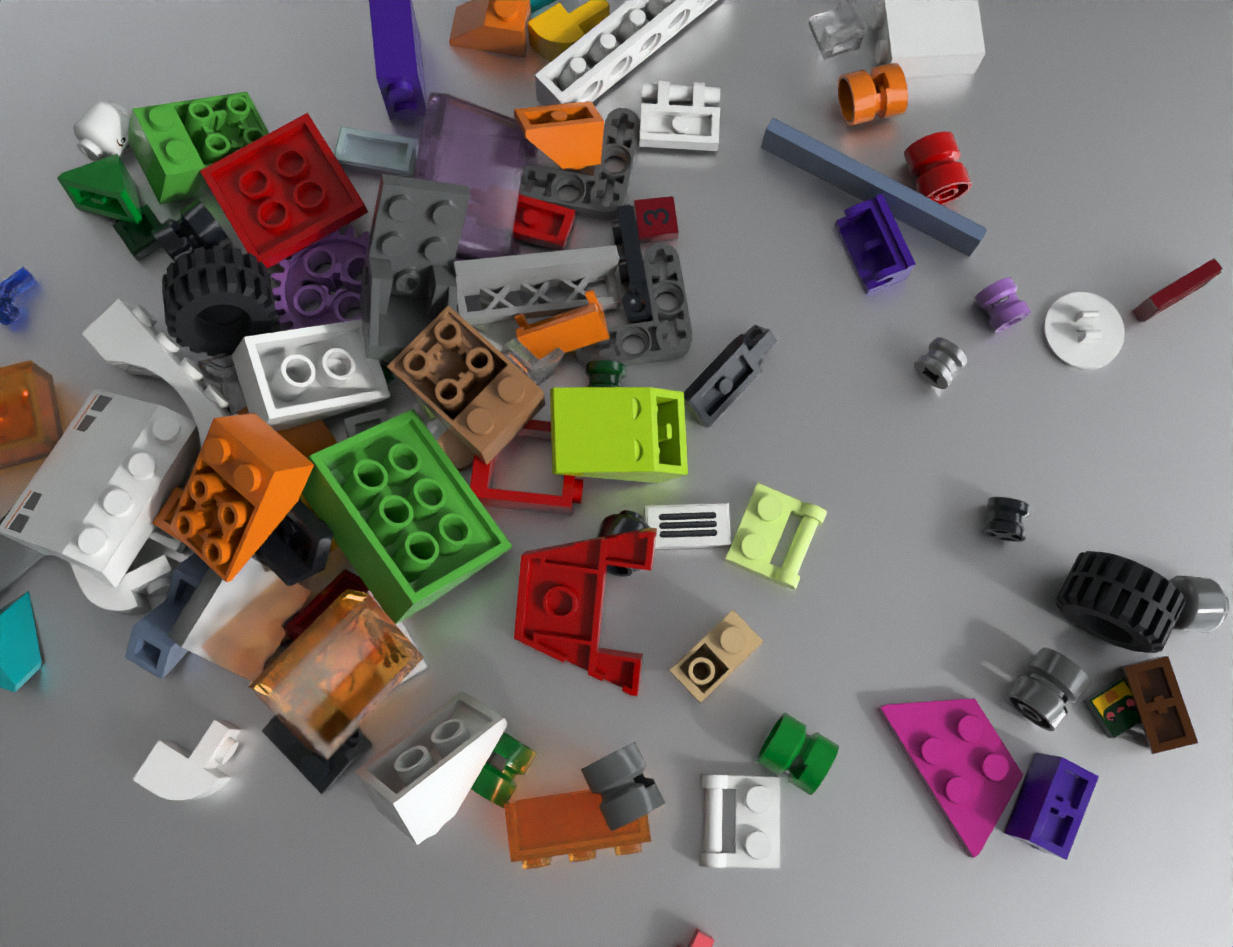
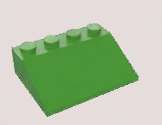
M414 409L308 457V460L314 464V467L302 491L303 496L319 519L323 520L334 533L333 539L394 626L436 601L512 547Z

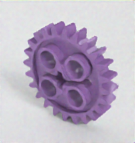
M349 226L345 235H340L339 230H336L330 236H326L291 255L292 258L290 260L284 259L278 263L284 272L271 274L275 284L280 286L272 288L274 300L278 301L275 303L276 315L282 316L278 322L284 330L361 319V314L354 319H345L344 316L349 309L354 307L360 308L361 281L354 280V277L358 272L363 271L370 236L368 231H365L357 238L353 226ZM320 264H332L326 272L314 273ZM306 282L315 284L303 286V284ZM311 301H322L317 310L312 312L305 311L307 304Z

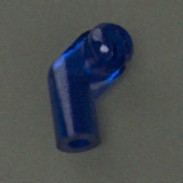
M24 266L0 283V323L2 325L8 326L20 317V310L12 303L17 297L38 283Z

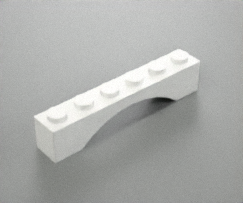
M118 298L82 334L102 358L128 374L149 375L165 380L170 384L190 409L198 428L202 448L213 418L238 414L234 413L231 415L225 407L229 404V401L212 385L205 386L201 381L205 375L198 366L186 357L182 360L177 354L181 348L176 341L164 331L158 333L153 327L157 320L144 307L138 304L133 308Z

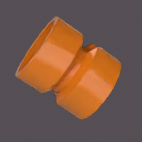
M898 63L873 67L870 74L866 70H858L840 75L838 79V101L846 124L853 126L871 122L875 114L879 118L884 119L902 115L906 112L908 105L907 83L903 70Z

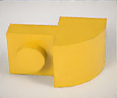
M590 0L568 13L559 2L527 22L529 44L537 54L551 62L610 15V5L606 0Z

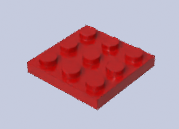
M308 112L200 171L247 253L256 256L257 262H263L267 269L368 213L364 202Z

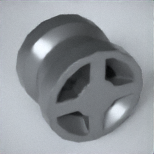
M936 337L929 344V352L926 355H921L915 361L914 368L918 375L930 385L939 389H946L953 381V373L961 371L967 364V357L953 342Z

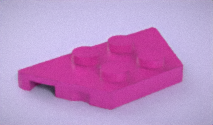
M976 699L886 704L878 707L877 710L967 855L975 858L982 851L1024 776Z

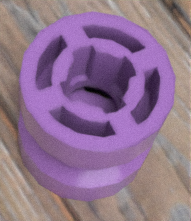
M1011 277L1003 278L989 285L975 296L979 307L987 310L990 315L988 322L995 333L1017 324L1031 314L1027 303L1019 300L1016 295L1017 286Z

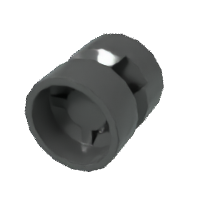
M1044 647L1041 648L1028 665L1027 670L1030 675L1020 676L1006 693V699L1029 721L1045 730L1054 731L1068 713L1065 707L1066 702H1077L1090 685L1091 680L1072 660L1053 649Z
M636 742L581 769L592 794H599L603 798L599 809L610 831L625 826L665 804L654 779L646 778L643 775L647 764Z

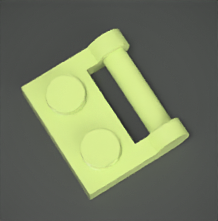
M757 483L724 561L783 587L796 590L800 580V576L797 575L816 527L823 524L827 511L817 505L802 502ZM792 514L801 518V522L782 568L770 564L788 518Z

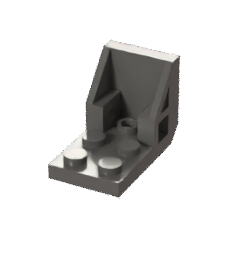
M381 174L360 286V313L367 359L393 361L448 305L457 313V283L453 270V261L455 260L471 196L468 186Z

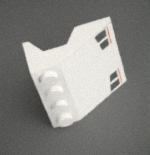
M94 389L1 523L0 534L44 555H55L87 570L108 585L116 588L156 525L152 524L175 487H181L193 463H196L201 450V443L195 421L158 404Z

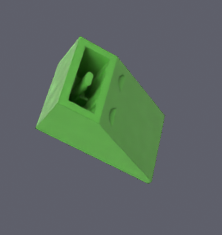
M240 92L133 108L128 130V140L159 204L199 197L210 192L211 189L200 171L269 134L248 92Z

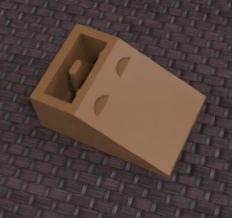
M449 305L387 366L486 465L546 405L543 390Z

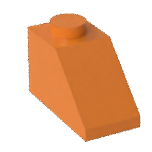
M470 0L456 7L449 38L450 46L525 57L529 41L527 22L532 20L530 0Z
M591 101L514 109V118L525 138L562 169L578 170L586 166L601 164L604 120Z

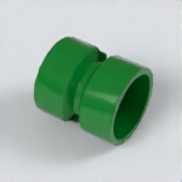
M783 713L764 741L756 762L776 775L786 772L789 783L812 795L829 772L837 756L839 745L818 732L808 735L805 724L789 714Z
M503 732L473 783L471 790L499 807L505 808L517 788L514 780L516 775H525L538 753ZM496 754L507 759L503 770L490 763Z

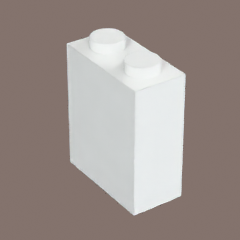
M879 0L877 5L872 6L871 26L872 29H877L878 40L875 46L876 63L882 65L898 63L903 70L905 78L975 74L986 54L978 0Z

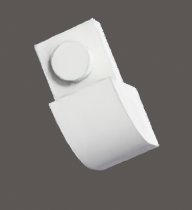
M166 555L137 569H134L131 564L115 588L87 570L70 563L83 594L93 604L124 615H142L151 612L152 608L146 596L155 597L168 592L174 568L180 564L179 561Z
M214 720L193 753L175 741L158 740L132 780L155 795L167 800H192L214 794L231 778L217 769L219 763L224 765L236 751L238 742L235 739L241 729L228 721Z

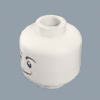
M109 101L108 103L94 102L73 127L75 136L79 140L77 144L79 150L93 161L118 154L121 158L130 147L128 130L131 113L114 101Z

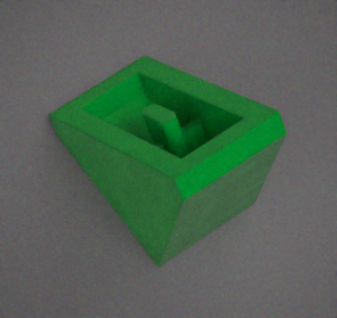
M118 154L63 172L57 178L77 209L134 224H139L143 219L136 184Z

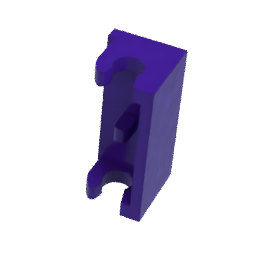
M883 193L844 210L846 216L836 220L835 227L865 293L868 294L906 280L916 263Z
M1036 752L1004 834L1029 843L1039 851L1067 860L1099 776L1063 757Z

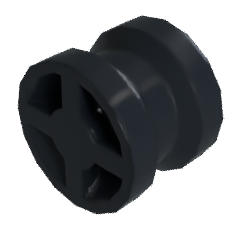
M989 498L987 509L990 512L989 520L983 524V534L1004 541H1024L1027 533L1023 526L1024 519L1030 516L1031 505L1013 498Z

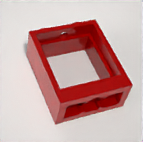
M530 420L517 435L551 438V422ZM474 454L470 488L483 506L572 515L573 504H581L584 479H576V476L564 475L562 496L493 489L492 482L496 456L486 465Z

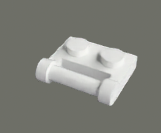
M701 774V788H705L704 851L700 852L699 866L780 869V777ZM723 789H734V852H722Z

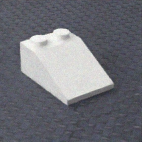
M361 319L246 336L232 354L249 414H257L275 431L306 425L390 397L379 359L366 358Z
M461 691L357 769L355 773L377 810L415 844L419 845L426 838L435 835L443 824L455 816L505 731L508 722L504 716Z

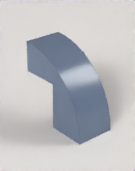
M195 552L174 568L166 600L132 627L125 658L160 679H163L188 652V650L180 647L167 635L209 569V566Z

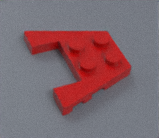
M650 527L525 551L521 555L514 639L563 663L566 660L588 671V675L600 681L605 679L623 688V692L631 696H638L643 654L599 647L607 565L651 571L654 561L657 528Z

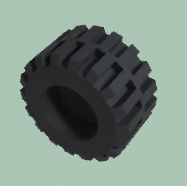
M213 246V249L209 250L201 247L194 249V253L191 255L187 253L180 255L178 263L171 262L166 268L167 274H164L162 278L165 324L167 325L169 335L176 338V343L181 347L189 346L191 352L197 354L206 352L207 356H217V354L230 356L244 337L273 332L277 315L270 274L267 273V267L263 262H257V257L253 254L247 253L243 255L241 249L231 247L230 250L223 249V246Z
M1086 551L1085 553L1081 552L1078 554L1055 600L1057 608L1072 623L1087 633L1112 645L1144 653H1158L1163 650L1185 605L1183 594L1159 573L1131 559L1096 551Z

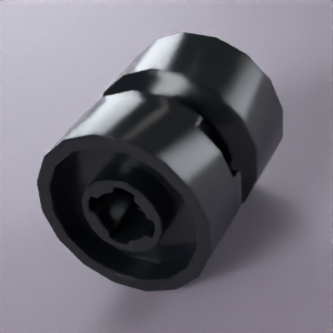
M199 198L180 211L179 220L176 221L169 218L151 231L175 263H178L180 255L184 253L191 255L194 253V249L203 247L205 250L213 249V246H223L224 248L232 243Z

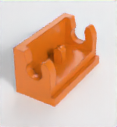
M593 289L585 292L589 304L532 324L528 323L523 313L514 316L516 323L520 327L515 329L517 339L532 364L610 338L603 307Z

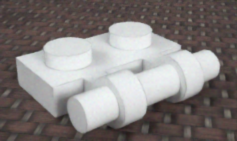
M658 80V84L642 83V99L657 100V104L641 103L639 147L718 150L720 107H704V103L719 104V87H705V83L693 82V86L670 85V81ZM669 101L691 102V106L669 105Z

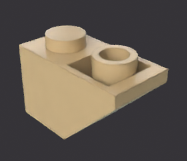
M732 610L669 671L701 703L764 641Z

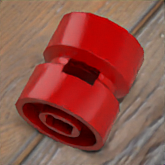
M943 131L927 135L912 143L904 151V158L910 174L918 178L915 181L918 193L944 205L960 198L971 189L972 183L967 169L963 166L962 162H957L960 159L961 153L951 132Z

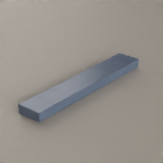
M776 118L771 119L765 130L761 148L862 201L870 200L883 193L894 218L969 257L982 241L987 231L985 227Z

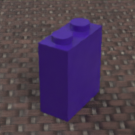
M369 0L376 79L389 119L410 121L418 116H427L428 107L420 32L412 0Z

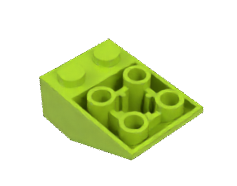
M553 387L550 389L553 474L660 483L688 475L684 392L653 387Z

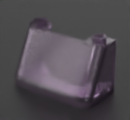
M431 92L427 103L414 178L469 187L471 196L454 261L520 255L521 245L514 244L513 230L524 165H528L529 158L537 157L538 148L525 138L515 118L450 94Z

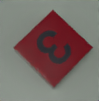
M674 196L634 200V213L640 243L678 239L679 232Z

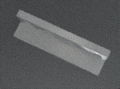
M612 245L453 261V270L457 283V313L470 325L515 320L514 316L522 313L526 319L555 316L589 304L584 288L588 283L604 281L608 297H599L598 300L603 310L618 309L622 301L615 277L619 262L617 247ZM560 286L571 295L566 301L555 302L545 296L544 293L549 287ZM510 291H521L531 299L526 306L515 307L504 298ZM481 295L491 303L485 310L467 312L464 296Z

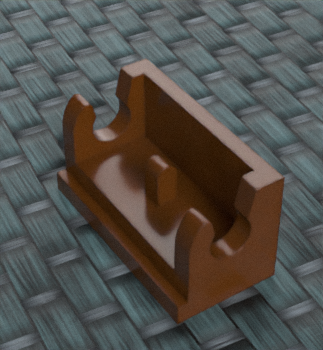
M1169 656L1155 657L1143 662L1122 666L1151 754L1198 743Z

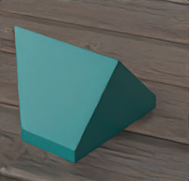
M29 591L0 609V688L16 692L41 668V655Z

